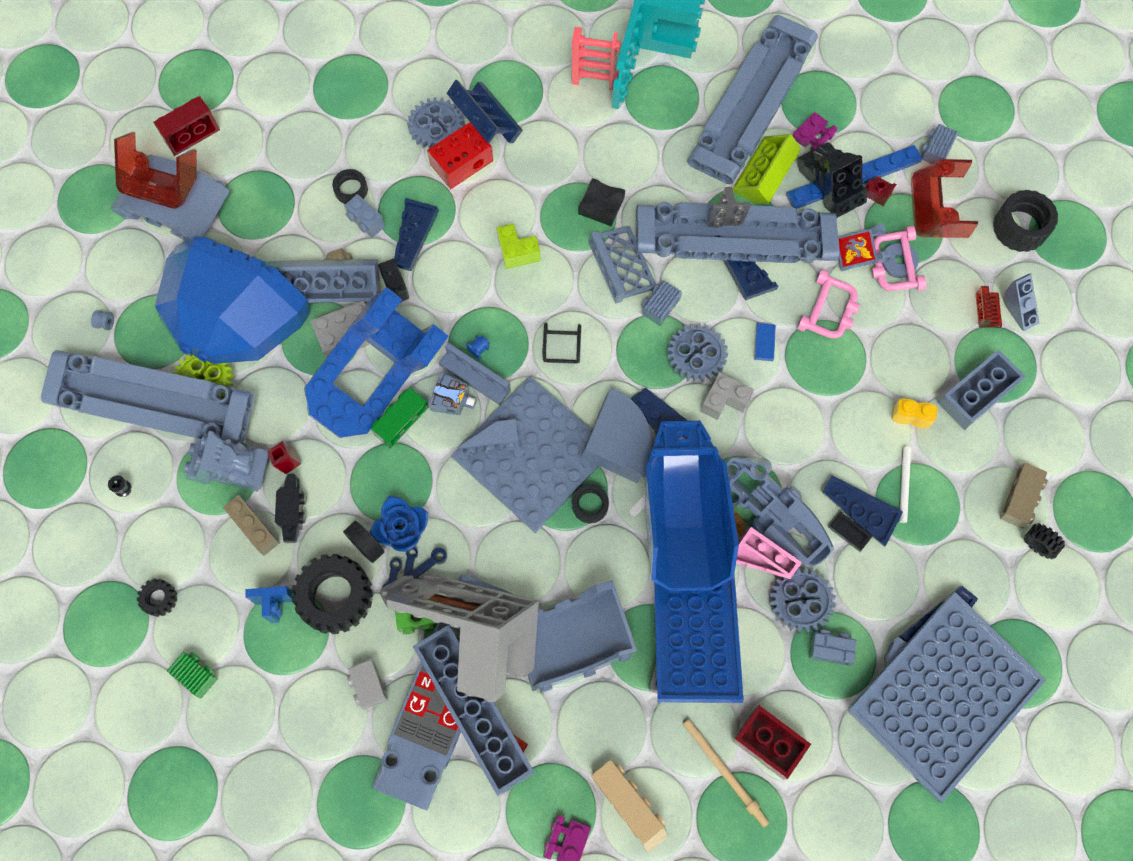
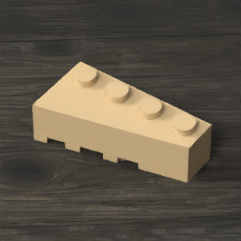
M610 760L592 774L591 777L608 801L613 804L620 817L626 821L635 837L640 839L648 853L667 837L663 827L665 822L658 813L654 815L651 812L650 808L652 806L645 796L640 798L636 793L639 789L631 779L629 781L623 776L625 771L620 764L614 765Z

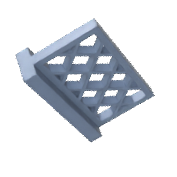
M630 226L601 234L598 231L591 233L588 243L615 304L622 302L624 298L654 289L657 284L643 254L636 251V239ZM627 233L629 237L628 242L618 238L619 235ZM609 238L614 240V242L610 246L605 244L603 239ZM618 242L625 245L624 251L614 248L615 243ZM627 247L635 250V257L625 253ZM611 251L621 256L619 261L611 259ZM623 257L633 261L630 267L620 263ZM634 262L642 265V272L632 268ZM618 267L628 271L625 277L618 274ZM630 272L640 276L637 282L627 278ZM641 278L649 281L650 285L644 286L639 284ZM624 283L635 286L634 290L626 292L623 286Z

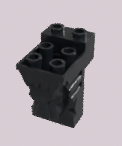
M828 142L798 157L799 172L824 193V207L830 213H835L837 218L867 203V188L863 186L861 155L844 153L842 150L835 149Z

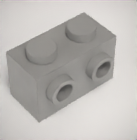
M369 660L348 669L349 675H347L350 687L354 686L356 691L353 697L357 707L361 706L362 709L366 710L388 701L374 661Z

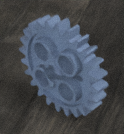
M434 97L433 101L427 98V103L420 101L421 106L415 105V110H411V116H408L409 122H407L412 140H416L417 145L421 143L422 148H425L427 145L431 148L465 125L461 110L456 108L455 103L450 104L449 99L444 102L443 97H441L440 101H437L436 97Z
M701 323L698 324L697 328L693 324H691L690 329L684 326L683 332L678 329L677 335H672L673 341H669V348H667V353H669L667 360H672L669 366H676L674 373L680 371V378L686 375V381L693 378L694 383H696L697 378H700L702 383H704L705 377L711 380L712 374L717 377L718 371H723L724 367L722 365H726V358L728 357V353L725 352L728 346H722L725 343V339L719 340L721 333L715 335V328L709 331L708 325H706L703 329L701 328ZM694 339H701L702 343H696ZM680 350H687L688 354H682ZM713 352L715 356L711 357L708 356L706 353ZM699 363L701 367L696 368L692 364Z
M798 568L796 574L791 579L781 577L783 581L776 579L775 583L778 586H772L771 590L775 593L770 594V598L774 599V601L770 602V606L776 607L772 610V614L778 613L779 615L776 620L783 619L782 626L784 627L789 624L790 631L797 627L798 633L801 632L802 628L805 629L806 634L809 633L810 628L816 632L818 629L817 625L823 628L825 626L823 620L829 622L830 617L828 615L834 614V611L830 609L836 606V603L831 602V600L836 598V595L830 594L834 588H827L829 580L823 582V575L821 574L816 577L815 570L808 574L807 568H805L804 573H801ZM813 586L816 589V593H809L806 587ZM793 588L796 591V595H788L786 589ZM800 597H803L804 600H807L805 604H803L802 601H799ZM816 597H819L821 600H812V599H814V598H816ZM785 601H796L789 604L785 603ZM815 605L820 611L819 613H812L809 607ZM792 607L797 608L799 615H792L789 609Z

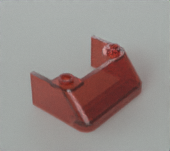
M130 132L114 139L115 179L119 192L172 209H176L184 204L197 178L196 149L176 157V175L149 168L148 157L143 152L136 150L135 132Z
M942 159L913 174L911 178L915 232L918 236L941 238H969L978 225V221H960L957 210L943 206L941 177L964 178L972 164V160Z

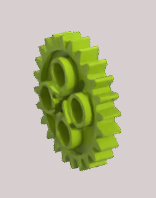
M185 354L186 360L179 359L181 366L175 365L174 367L178 371L172 373L200 380L204 379V381L226 387L234 385L229 381L234 379V376L230 374L233 372V369L228 367L230 363L213 364L208 361L203 362L194 355L189 357ZM198 365H202L201 369L196 370ZM215 372H219L216 377L212 378ZM223 391V392H222L221 398H223V399L225 398L224 393H225L226 391Z

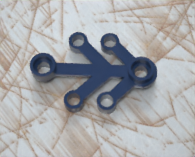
M415 547L406 551L407 559L404 576L412 575L413 579H423L418 577L434 565H441L446 562V551L440 547L433 549L431 558L414 570V561L418 557V551ZM411 550L416 552L414 556H409ZM438 554L443 555V558L441 560L436 559V556ZM392 559L390 561L389 580L382 588L397 580L398 571L402 568V563L399 559ZM394 562H399L398 568L392 567Z

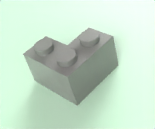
M719 373L702 405L701 412L716 420L720 417L725 405L743 413L754 389Z

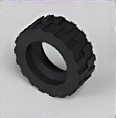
M356 520L343 531L351 543L371 563H374L385 553L374 537Z

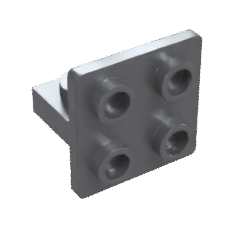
M732 186L725 187L722 195H720L719 204L713 205L707 222L708 227L719 228L727 225L738 226L743 224L751 206L750 202H735Z

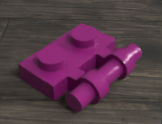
M814 112L792 136L804 148L811 144L810 150L812 151L825 144L828 140H831L838 128L835 125L831 128H826L828 121ZM821 134L822 137L817 139L816 137Z
M557 815L555 823L552 822L550 828L552 831L549 840L545 842L544 848L546 849L543 857L551 860L553 852L559 853L557 861H580L591 827L571 820L569 828L563 826L565 817ZM560 832L566 834L562 847L556 845Z

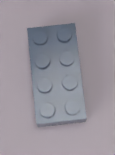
M998 349L939 400L938 404L966 430L1012 391L1026 376Z

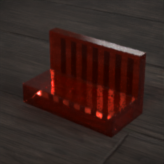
M981 286L975 294L979 328H1001L1002 319L999 293L989 292V286Z

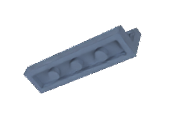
M448 343L445 346L446 354L440 360L439 366L498 405H501L511 392L510 383Z

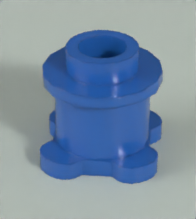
M476 335L475 340L471 344L467 342L465 345L467 346L466 349L477 360H480V355L485 350H489L488 345L490 343L484 336L479 337Z

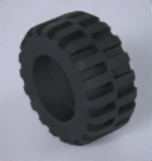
M325 554L321 555L319 560L316 558L310 560L311 565L308 567L304 565L301 568L302 574L296 575L294 580L297 583L292 585V592L294 593L292 603L296 606V613L311 628L325 634L328 632L339 634V631L345 633L350 631L349 627L353 625L355 627L360 624L358 621L361 618L365 619L367 616L366 610L371 608L372 605L370 598L373 597L372 584L365 571L356 561H352L351 558L345 555L341 557L339 554H332L329 557ZM331 577L346 579L351 587L350 597L346 604L333 612H325L319 609L315 603V594L319 585Z

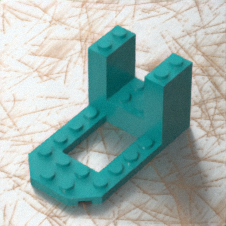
M634 0L616 69H619L620 72L617 79H614L612 108L619 109L628 96V85L631 84L633 76L631 69H635L637 59L634 58L635 55H639L640 48L691 59L692 52H696L698 42L695 39L699 38L701 28L698 27L699 20L697 19H701L703 8H700V6L705 4V0Z

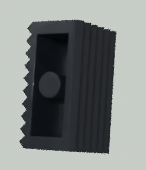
M396 259L379 263L378 267L385 286L399 296L402 301L409 299V293Z

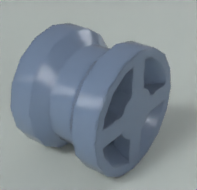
M95 310L91 318L92 327L97 329L102 327L104 330H111L114 324L113 313H103L101 310Z

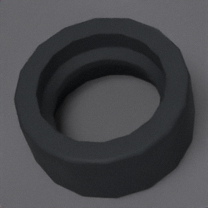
M355 169L340 171L332 182L334 194L343 204L348 203L357 194L362 199L367 196L368 187L365 177ZM348 180H357L361 185L359 190L353 194L342 193L340 186Z
M592 484L584 485L574 493L572 509L576 518L588 524L597 523L606 516L609 508V499L605 490ZM587 493L596 494L602 501L600 511L594 515H587L579 508L581 497Z

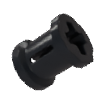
M113 476L108 481L109 490L117 496L126 497L131 493L132 485L122 476Z

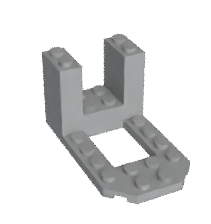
M433 574L423 575V579H413L412 575L403 576L381 588V597L387 608L394 609L398 613L406 612L413 614L417 618H428L436 623H447L451 627H460L457 691L463 692L467 696H476L488 702H495L505 694L506 672L514 674L515 677L522 678L534 670L539 601ZM436 593H443L447 597H458L466 602L481 603V606L470 612L426 599H429Z

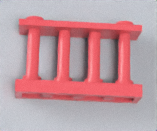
M582 27L574 28L572 38L573 85H579L580 78L586 77L610 81L609 90H613L614 79H617L618 73H615L616 54L620 49V40H617L618 32H614L612 41L585 38V35H582ZM583 46L609 48L611 52L585 49ZM584 56L609 59L611 62L585 60ZM583 67L610 70V74L584 70Z

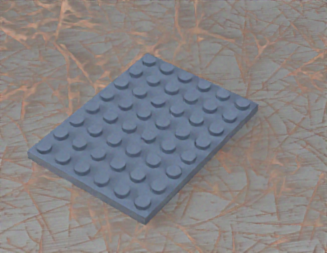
M953 592L853 702L847 711L938 802L942 803L1046 680L956 592Z

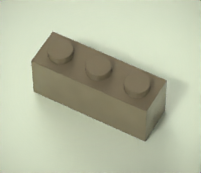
M1024 463L1018 468L1000 517L1001 520L1020 528H1024L1033 522L1035 518L1034 509L1039 505L1042 498L1039 496L1040 492L1045 488L1048 481L1045 479L1047 471L1028 463Z
M239 495L223 507L263 556L280 544Z

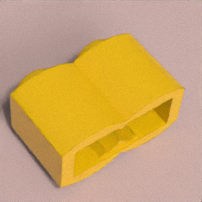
M900 399L893 408L892 420L899 424H912L918 428H929L936 421L938 407L931 403H917L911 399Z

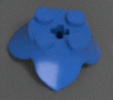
M389 496L382 505L381 519L372 524L370 534L382 545L390 546L396 551H409L418 544L421 534L427 526L428 512L419 506L410 507L401 498ZM402 524L405 527L402 530H399L398 525Z

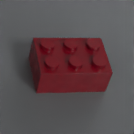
M200 95L153 122L174 157L220 131L210 109Z
M760 705L755 707L732 740V742L783 780H787L811 746V743Z

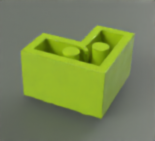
M514 224L496 227L505 269L541 261L536 235L518 239Z

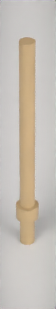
M690 719L683 724L747 806L746 810L749 814H753L763 828L766 827L770 822L760 811L758 803L750 798Z

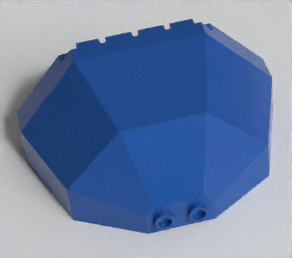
M194 236L176 245L167 257L155 308L162 323L184 354L194 355L203 362L208 361L213 364L260 360L302 327L310 315L308 300L276 268L271 266L264 267L265 261L253 256L250 258V255L236 249L233 251V248L221 243L216 245V241L203 236L200 238Z

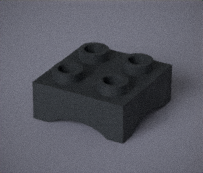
M592 178L586 194L578 207V214L612 226L625 198V190L608 186Z

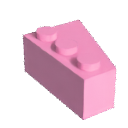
M748 527L738 541L739 548L736 561L738 564L791 579L802 563L752 527Z

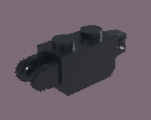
M289 473L285 476V486L280 487L276 491L275 523L282 529L284 543H297L299 530H302L303 524L306 522L303 505H306L307 497L306 493L300 488L298 477L294 473Z

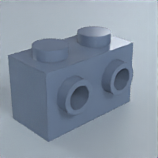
M358 194L344 205L347 218L351 222L354 221L363 233H367L371 238L385 228L382 216Z

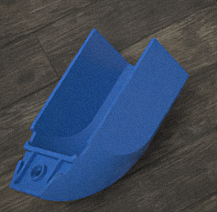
M700 420L661 421L654 447L651 450V455L646 465L645 508L651 580L669 591L713 590L733 579L735 574L739 543L727 464L719 456L717 447L713 446L710 441L711 437Z

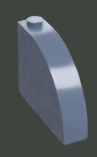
M611 387L605 397L581 458L637 483L641 477L645 478L646 465L651 454L652 438L650 428L639 407L625 394Z

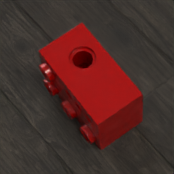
M471 122L427 150L430 166L450 190L493 162L492 146L486 142Z

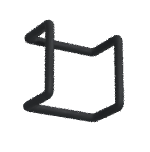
M544 323L543 361L548 363L578 364L580 362L581 324H578L576 332L548 330V324ZM547 334L577 335L576 360L546 359Z

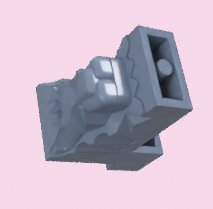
M209 431L207 436H203L202 439L197 438L195 444L191 443L188 454L192 455L190 462L186 461L183 473H187L186 479L204 484L215 481L252 491H259L268 459L267 450L243 446L239 442L233 444L230 439L222 440L219 435L212 431Z

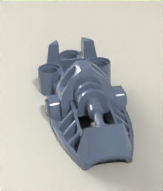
M758 457L731 458L726 463L730 490L739 496V499H735L731 494L733 506L740 505L744 509L749 508L757 516L752 521L753 528L808 567H814L826 560L833 552L834 546L818 518L801 500L800 491L791 485H788L786 488L780 487L768 475L772 470V464L766 458H759L758 460ZM730 465L736 466L737 472L731 470ZM757 465L763 466L765 472H760L757 469ZM745 471L754 480H759L763 485H759L750 493L737 479ZM793 527L800 534L803 533L809 540L808 545L812 550L809 555L789 533Z

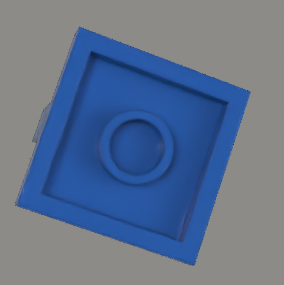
M287 586L245 589V597L255 605L262 604V617L270 623H279V617H282L283 614L282 605L279 604L292 602V597L294 596L292 590Z

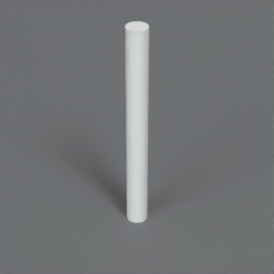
M910 447L903 448L900 510L903 513L899 519L900 523H907Z

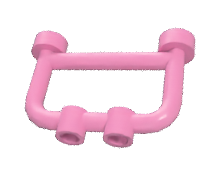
M908 226L905 228V231L877 236L874 239L877 254L881 252L879 249L881 242L900 239L909 281L894 284L888 283L885 279V269L882 262L875 263V267L872 268L873 279L878 278L880 286L887 291L916 287L918 291L926 290L925 276L915 275L908 242L916 240L915 227Z
M821 269L816 283L823 285L810 318L803 315L797 329L803 332L808 329L825 337L835 339L842 336L846 329L850 330L854 321L850 317L852 313H857L860 304L856 303L858 294L852 285L828 276L829 272ZM831 285L850 293V299L836 331H830L816 325Z

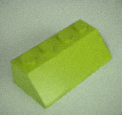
M791 134L765 136L734 185L733 193L755 204L769 203L801 150Z

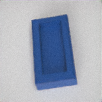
M757 323L754 360L774 361L776 325Z

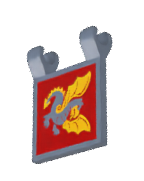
M883 224L838 237L841 271L878 262L891 261L890 251L885 250L877 254L873 236H884L886 234Z

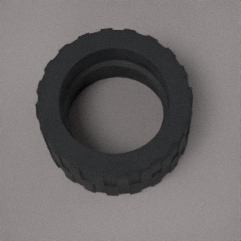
M1035 190L1017 191L1007 198L996 214L993 222L994 233L998 240L1009 249L1016 250L1017 252H1030L1041 246L1056 228L1058 223L1057 208L1052 200L1043 193L1041 194ZM1012 212L1029 214L1036 220L1039 230L1030 231L1020 227L1014 221Z

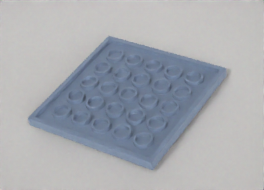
M529 377L466 440L468 441L496 421L516 419L519 447L510 451L499 449L493 453L477 452L476 455L472 456L462 454L459 447L451 455V458L536 533L599 466L581 458L592 429L532 377Z

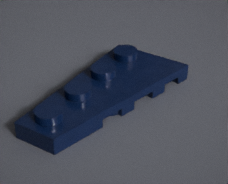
M405 198V208L402 212V224L399 229V241L396 245L394 259H396L399 268L412 271L439 209L433 205Z
M723 260L745 301L777 290L779 287L775 281L772 282L768 278L769 274L764 269L761 270L756 262Z

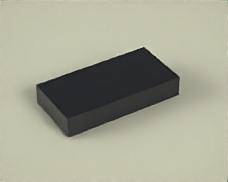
M842 512L839 513L828 527L859 552L863 550L873 537Z

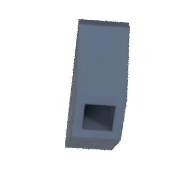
M1029 273L1013 281L1004 292L1007 309L1023 331L1040 323L1032 274Z

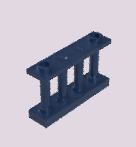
M455 80L446 94L487 143L491 142L495 134H502L509 143H514L523 131L483 82H477L472 90H466L458 80Z

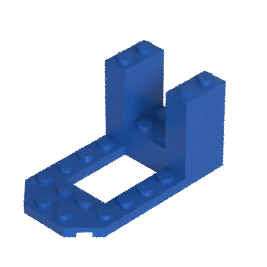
M387 287L371 298L304 387L308 415L339 438L368 434L374 421L381 416L410 374L427 367L449 337L434 324L420 330L395 309L402 299ZM367 341L393 361L394 364L365 404L361 406L332 383L362 343Z

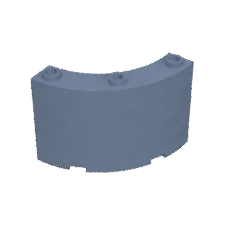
M150 154L140 158L110 209L124 219L138 220L141 217L147 223L159 228L163 225L171 229L170 233L186 241L194 236L202 238L206 234L230 190L225 188V184L221 181L211 179L205 174L189 167L183 161L176 162Z
M613 580L595 584L588 590L580 593L579 598H569L554 604L555 607L546 610V612H543V609L538 610L534 670L527 676L532 691L540 690L543 693L553 689V685L584 675V678L595 675V670L617 661L624 662L631 659L630 655L637 652V648Z

